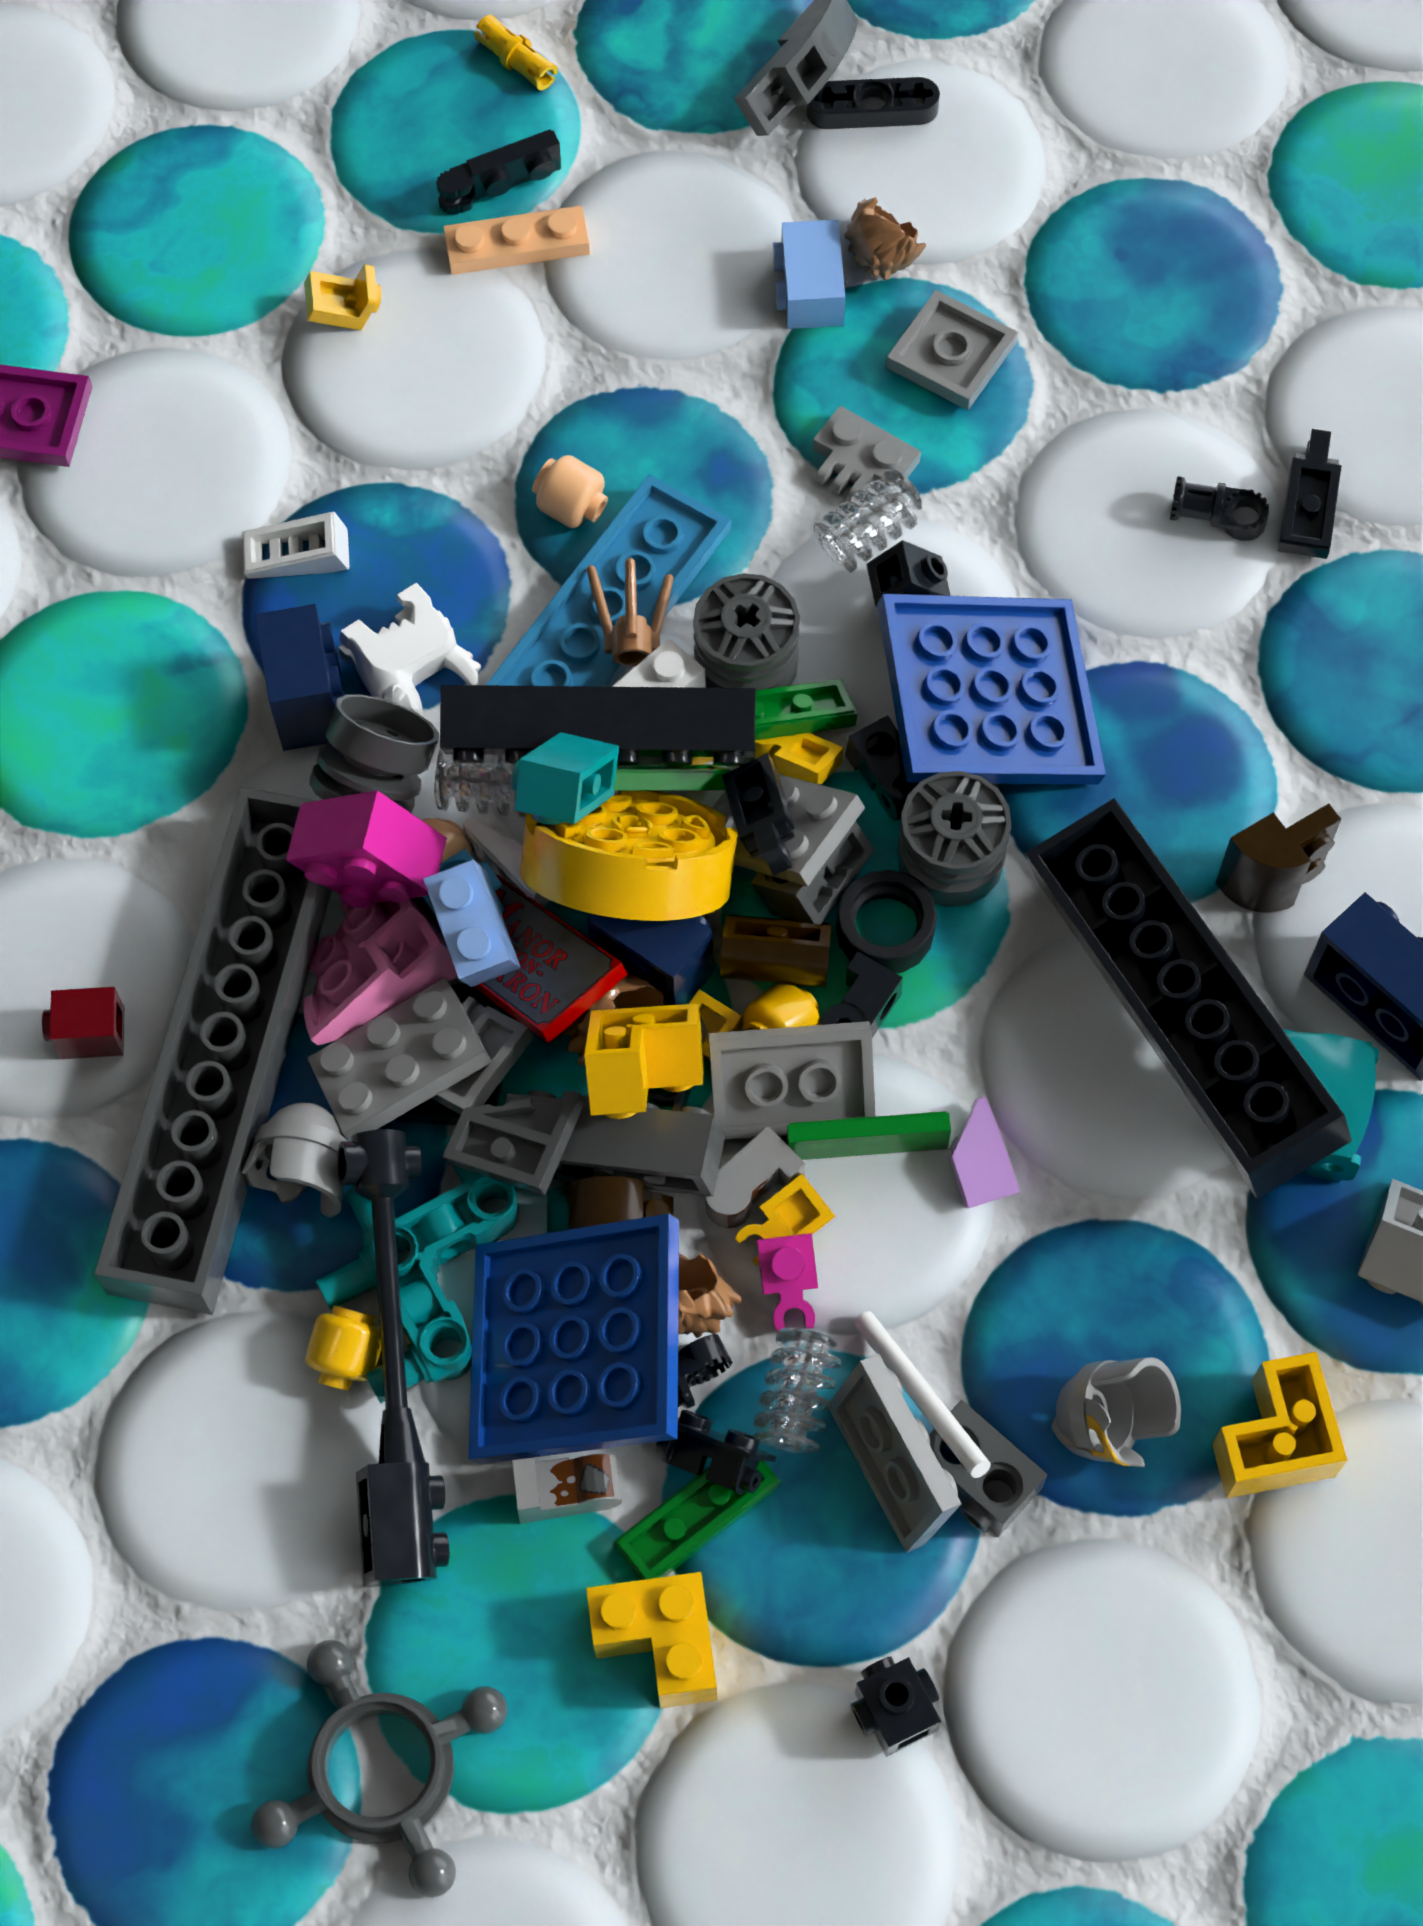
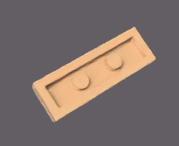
M582 205L444 226L451 275L590 255L589 239Z

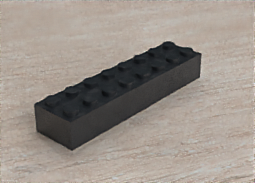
M1115 798L1025 853L1037 883L1257 1199L1352 1141L1345 1114Z

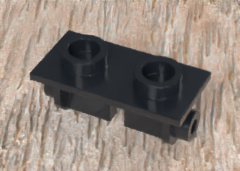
M682 1410L678 1417L677 1439L656 1443V1452L662 1455L664 1463L676 1466L694 1475H702L707 1457L711 1458L712 1461L706 1480L730 1489L739 1495L744 1494L746 1491L754 1493L758 1489L762 1478L761 1472L756 1471L759 1461L775 1462L777 1458L775 1455L758 1449L760 1439L734 1429H728L727 1435L711 1429L713 1424L711 1418L688 1410Z

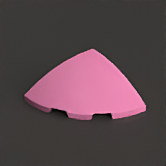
M417 897L410 898L405 903L392 901L372 903L368 908H357L344 902L341 903V908L346 916L335 936L330 934L320 939L310 965L311 972L317 977L314 995H310L303 1000L306 1029L311 1041L316 1045L336 1041L446 977L450 982L457 976L440 926Z

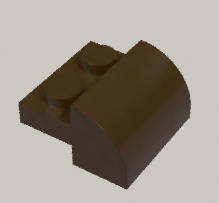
M1329 803L1285 828L1274 812L1230 837L1215 882L1227 898L1247 910L1272 913L1294 906L1302 884L1311 881L1324 870L1326 866L1324 861L1328 852L1335 844L1333 839L1342 819Z
M728 914L725 919L722 936L720 978L826 988L832 924L800 923L793 920Z

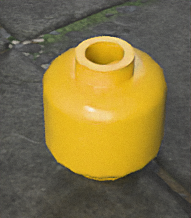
M787 983L775 984L752 1001L744 1010L742 1031L821 1025L818 1003L814 996L805 989Z
M334 1305L332 1313H324L316 1318L305 1361L311 1369L320 1372L318 1383L350 1391L352 1381H368L366 1374L376 1368L381 1351L380 1328L374 1325L376 1316Z

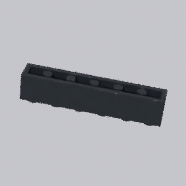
M441 685L440 748L445 754H453V762L483 763L484 755H505L506 763L516 764L522 757L560 732L618 745L617 765L640 764V756L661 757V764L670 766L692 765V757H713V765L742 766L744 765V758H755L756 688Z

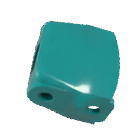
M1283 1029L1345 1114L1352 1139L1347 1145L1299 1174L1338 1183L1341 1180H1353L1360 1168L1361 1157L1356 1152L1365 1135L1372 1111L1376 1083V1064L1379 1059L1380 1050L1374 1047L1372 1042L1341 1035L1304 1033Z

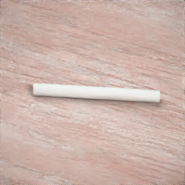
M870 1311L860 1314L854 1323L857 1330L875 1353L880 1354L886 1367L897 1375L903 1389L973 1478H979L987 1473L991 1466L989 1460L878 1319Z

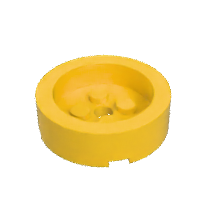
M657 790L618 791L617 795H613L576 824L566 822L555 825L543 824L535 821L532 818V814L526 813L520 874L527 886L541 896L560 905L586 913L641 921H668L693 918L711 913L728 901L738 833L736 828L725 827V815L700 802Z

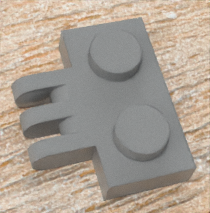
M839 406L813 439V450L827 458L817 471L814 481L825 486L836 473L837 477L831 485V491L840 496L853 483L854 485L848 493L847 500L855 505L862 500L873 484L894 496L920 463L921 451L846 408Z

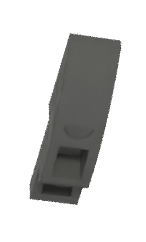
M814 0L777 40L781 46L777 53L734 98L757 136L770 135L795 106L808 105L841 63L852 43L858 24V18L847 0Z

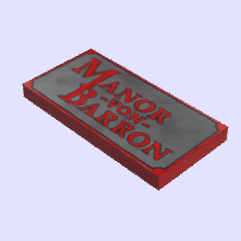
M496 874L502 887L495 891L505 909L501 914L521 968L473 987L549 1044L628 974L621 961Z

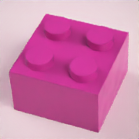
M376 790L301 803L286 861L305 872L304 876L309 881L325 885L341 895V901L347 905L357 908H368L372 903L386 901L405 903L410 898L429 895L423 879L439 873L447 837Z

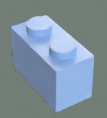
M839 221L782 222L781 242H773L774 271H783V281H776L777 310H786L787 329L844 326L845 288Z
M470 860L423 879L459 980L473 987L521 968L487 872L475 860Z

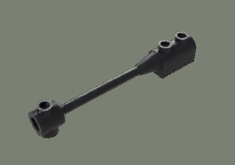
M392 1129L370 1130L352 1135L351 1141H341L337 1154V1170L340 1184L342 1186L354 1185V1193L370 1200L372 1203L385 1410L382 1412L378 1464H368L356 1472L363 1587L437 1579L436 1567H447L450 1556L449 1540L446 1532L434 1533L432 1510H442L445 1505L444 1480L441 1475L430 1476L429 1463L425 1462L411 1408H408L394 1199L409 1189V1179L420 1177L421 1152L418 1145L406 1146V1134L403 1131Z

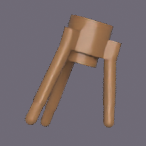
M628 558L625 561V615L620 616L616 621L617 625L613 627L595 566L589 565L587 567V574L604 635V653L612 654V660L620 665L637 666L660 646V634L674 578L671 574H667L664 577L650 627L647 625L645 617L637 615L635 560Z

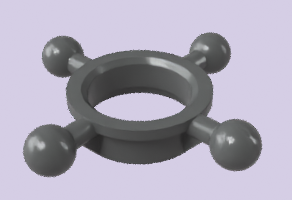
M336 1640L322 1641L310 1651L307 1658V1670L310 1677L317 1684L329 1687L339 1709L324 1722L311 1746L308 1759L310 1792L290 1803L281 1800H270L260 1805L254 1812L251 1821L253 1836L264 1847L272 1849L284 1847L295 1837L299 1824L321 1813L339 1832L358 1841L377 1844L403 1839L412 1858L409 1867V1880L413 1889L425 1897H439L452 1887L456 1877V1868L454 1861L446 1852L433 1848L424 1827L439 1813L451 1790L454 1776V1756L451 1741L471 1730L480 1734H488L498 1730L507 1717L508 1707L506 1699L502 1693L493 1687H477L466 1695L461 1710L439 1721L424 1705L403 1695L375 1693L359 1697L349 1676L353 1668V1657L346 1645ZM386 1714L398 1716L415 1725L427 1740L431 1757L427 1782L419 1796L408 1807L395 1814L384 1817H366L348 1810L337 1800L331 1788L329 1761L332 1750L344 1731L357 1721L373 1715Z

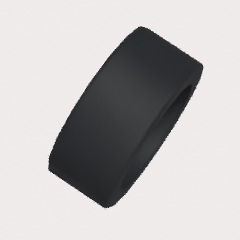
M889 869L869 872L854 880L841 896L836 923L839 946L850 961L857 952H860L894 973H903L919 964L931 949L937 920L934 899L921 882L907 873ZM883 898L901 901L910 907L916 915V932L909 941L902 945L884 947L872 944L862 938L857 932L855 920L861 906L871 900Z

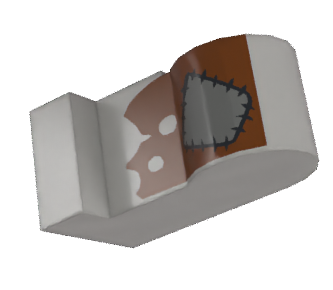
M767 1126L718 1170L713 1196H705L707 1215L712 1222L720 1227L734 1228L740 1226L750 1217L753 1204L778 1183L785 1187L800 1174L805 1176V1163Z
M592 1454L575 1459H569L568 1457L535 1461V1457L512 1460L520 1524L608 1510L622 1503L617 1458L614 1455Z

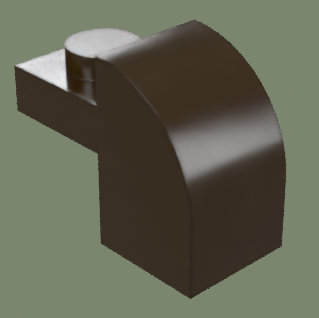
M620 1176L583 1178L564 1184L547 1193V1233L668 1213L674 1216V1197L643 1189V1180Z

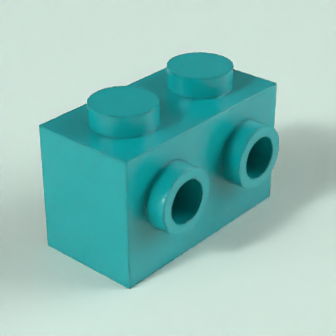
M560 732L516 763L511 778L512 790L516 791L514 810L532 814V818L535 821L543 824L555 825L563 822L576 824L614 795L619 746Z

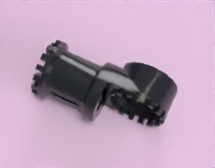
M1177 476L1170 520L1177 521L1180 516L1208 520L1211 526L1224 528L1226 533L1232 538L1240 541H1250L1258 538L1264 532L1269 515V504L1266 503L1265 497H1261V493L1255 494L1252 489L1226 487V483H1218L1216 487L1187 483L1185 477ZM1240 507H1248L1257 512L1259 519L1251 524H1242L1234 519L1232 512Z
M718 1334L699 1338L678 1352V1407L684 1406L686 1409L695 1406L690 1387L697 1384L700 1385L704 1380L706 1382L710 1381V1374H713L715 1378L718 1377L717 1370L720 1369L721 1373L726 1371L724 1365L727 1369L731 1367L733 1362Z

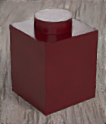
M98 987L51 990L50 1010H43L42 1032L44 1040L46 1042L51 1041L60 1059L124 1056L125 1007L116 988Z

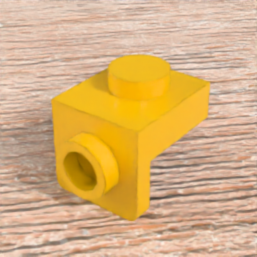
M364 264L355 279L310 271L304 281L307 321L362 330L371 313H376L379 309L381 287L376 284L374 266Z

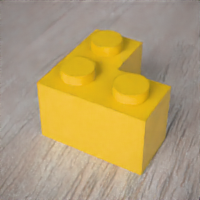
M699 1003L591 1011L584 1053L591 1116L605 1115L612 1119L628 1118L636 1113L646 1112L649 1088H662L669 1092H681L695 1085H703L704 1054Z
M1317 1351L1262 1362L1252 1379L1262 1419L1223 1426L1212 1443L1226 1499L1335 1478L1348 1461Z
M701 1572L586 1588L596 1659L653 1651L660 1709L718 1701Z

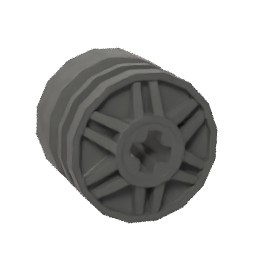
M742 573L724 577L705 590L695 607L693 639L695 642L694 660L705 668L706 688H756V690L790 686L796 678L799 660L800 615L795 599L782 584L763 575Z
M362 694L344 695L338 698L326 730V738L330 743L321 746L319 749L317 764L313 766L309 779L310 787L323 800L378 790L412 814L415 806V796L419 795L421 790V779L417 774L428 770L439 740V732L427 719L400 704Z
M964 771L939 772L920 781L908 794L901 813L900 836L897 848L899 872L907 873L921 882L934 899V904L944 907L967 906L986 897L999 882L1005 864L1007 844L1011 831L1009 805L999 789L981 776ZM955 825L960 827V830H953L950 827Z

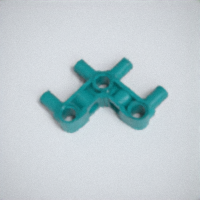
M452 1135L448 1136L442 1142V1148L444 1151ZM453 1166L462 1182L459 1186L398 1218L395 1217L397 1248L406 1249L410 1252L407 1260L398 1265L402 1328L410 1341V1344L407 1345L409 1351L404 1353L407 1389L423 1380L427 1384L431 1382L435 1384L441 1380H455L461 1378L471 1368L472 1345L465 1322L455 1301H448L437 1282V1273L441 1272V1265L473 1248L476 1249V1245L496 1242L515 1228L519 1221L520 1211L513 1185ZM354 1186L346 1192L345 1196L365 1233L362 1238L363 1247L361 1248L362 1251L357 1253L358 1259L316 1280V1284L330 1310H333L334 1305L340 1306L374 1287L377 1291L372 1203L370 1200L354 1193ZM490 1198H501L507 1202L504 1209L494 1214L485 1213L480 1210L482 1203ZM451 1339L461 1344L458 1353L453 1357L439 1358L433 1354L434 1348L441 1341ZM381 1365L366 1374L368 1382L380 1404L385 1402L383 1366Z

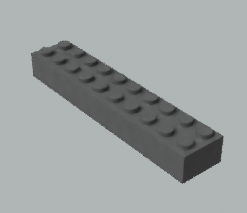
M244 787L239 788L94 1273L108 1295L213 1315L249 1187L245 1174H242V1169L252 1150L258 1128L267 1123L332 892L325 885L309 881L304 876L305 872L286 861L301 803L316 800Z

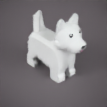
M415 583L397 594V601L402 606H406L395 616V621L399 626L392 622L388 629L382 627L377 634L358 619L341 630L339 641L343 645L339 647V656L345 663H350L354 667L371 696L400 704L426 719L423 714L420 696L415 686L445 667L454 671L469 685H479L478 671L481 669V664L472 660L473 655L457 645L454 631L450 626L448 618L432 607L431 598L418 583Z

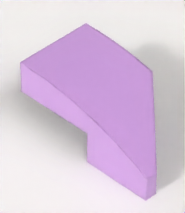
M986 1097L974 1100L970 1114L959 1135L954 1138L949 1148L952 1151L949 1157L965 1208H972L1020 1193L1008 1153Z

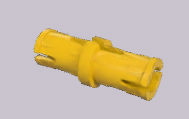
M487 15L479 21L476 28L485 34L474 31V38L500 58L502 66L509 71H512L513 68L538 90L543 91L551 86L555 77L551 76L547 71L555 75L558 73V67L534 50L528 38L522 34L520 36L514 34L493 15Z

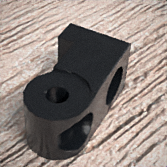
M887 715L849 735L845 757L855 771H860L871 790L875 791L880 804L892 820L897 821L901 819V813L908 794L919 783L906 782L898 730Z
M857 952L846 969V986L850 987L840 1004L830 1007L824 1013L821 1025L870 1021L873 1038L902 994L903 977L862 953Z

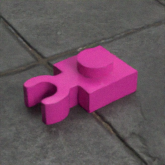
M812 1233L756 1240L763 1295L779 1293L780 1302L774 1308L772 1315L776 1331H785L783 1317L785 1312L791 1308L801 1310L804 1315L806 1329L813 1328L815 1313L812 1306L803 1298V1290L818 1288Z

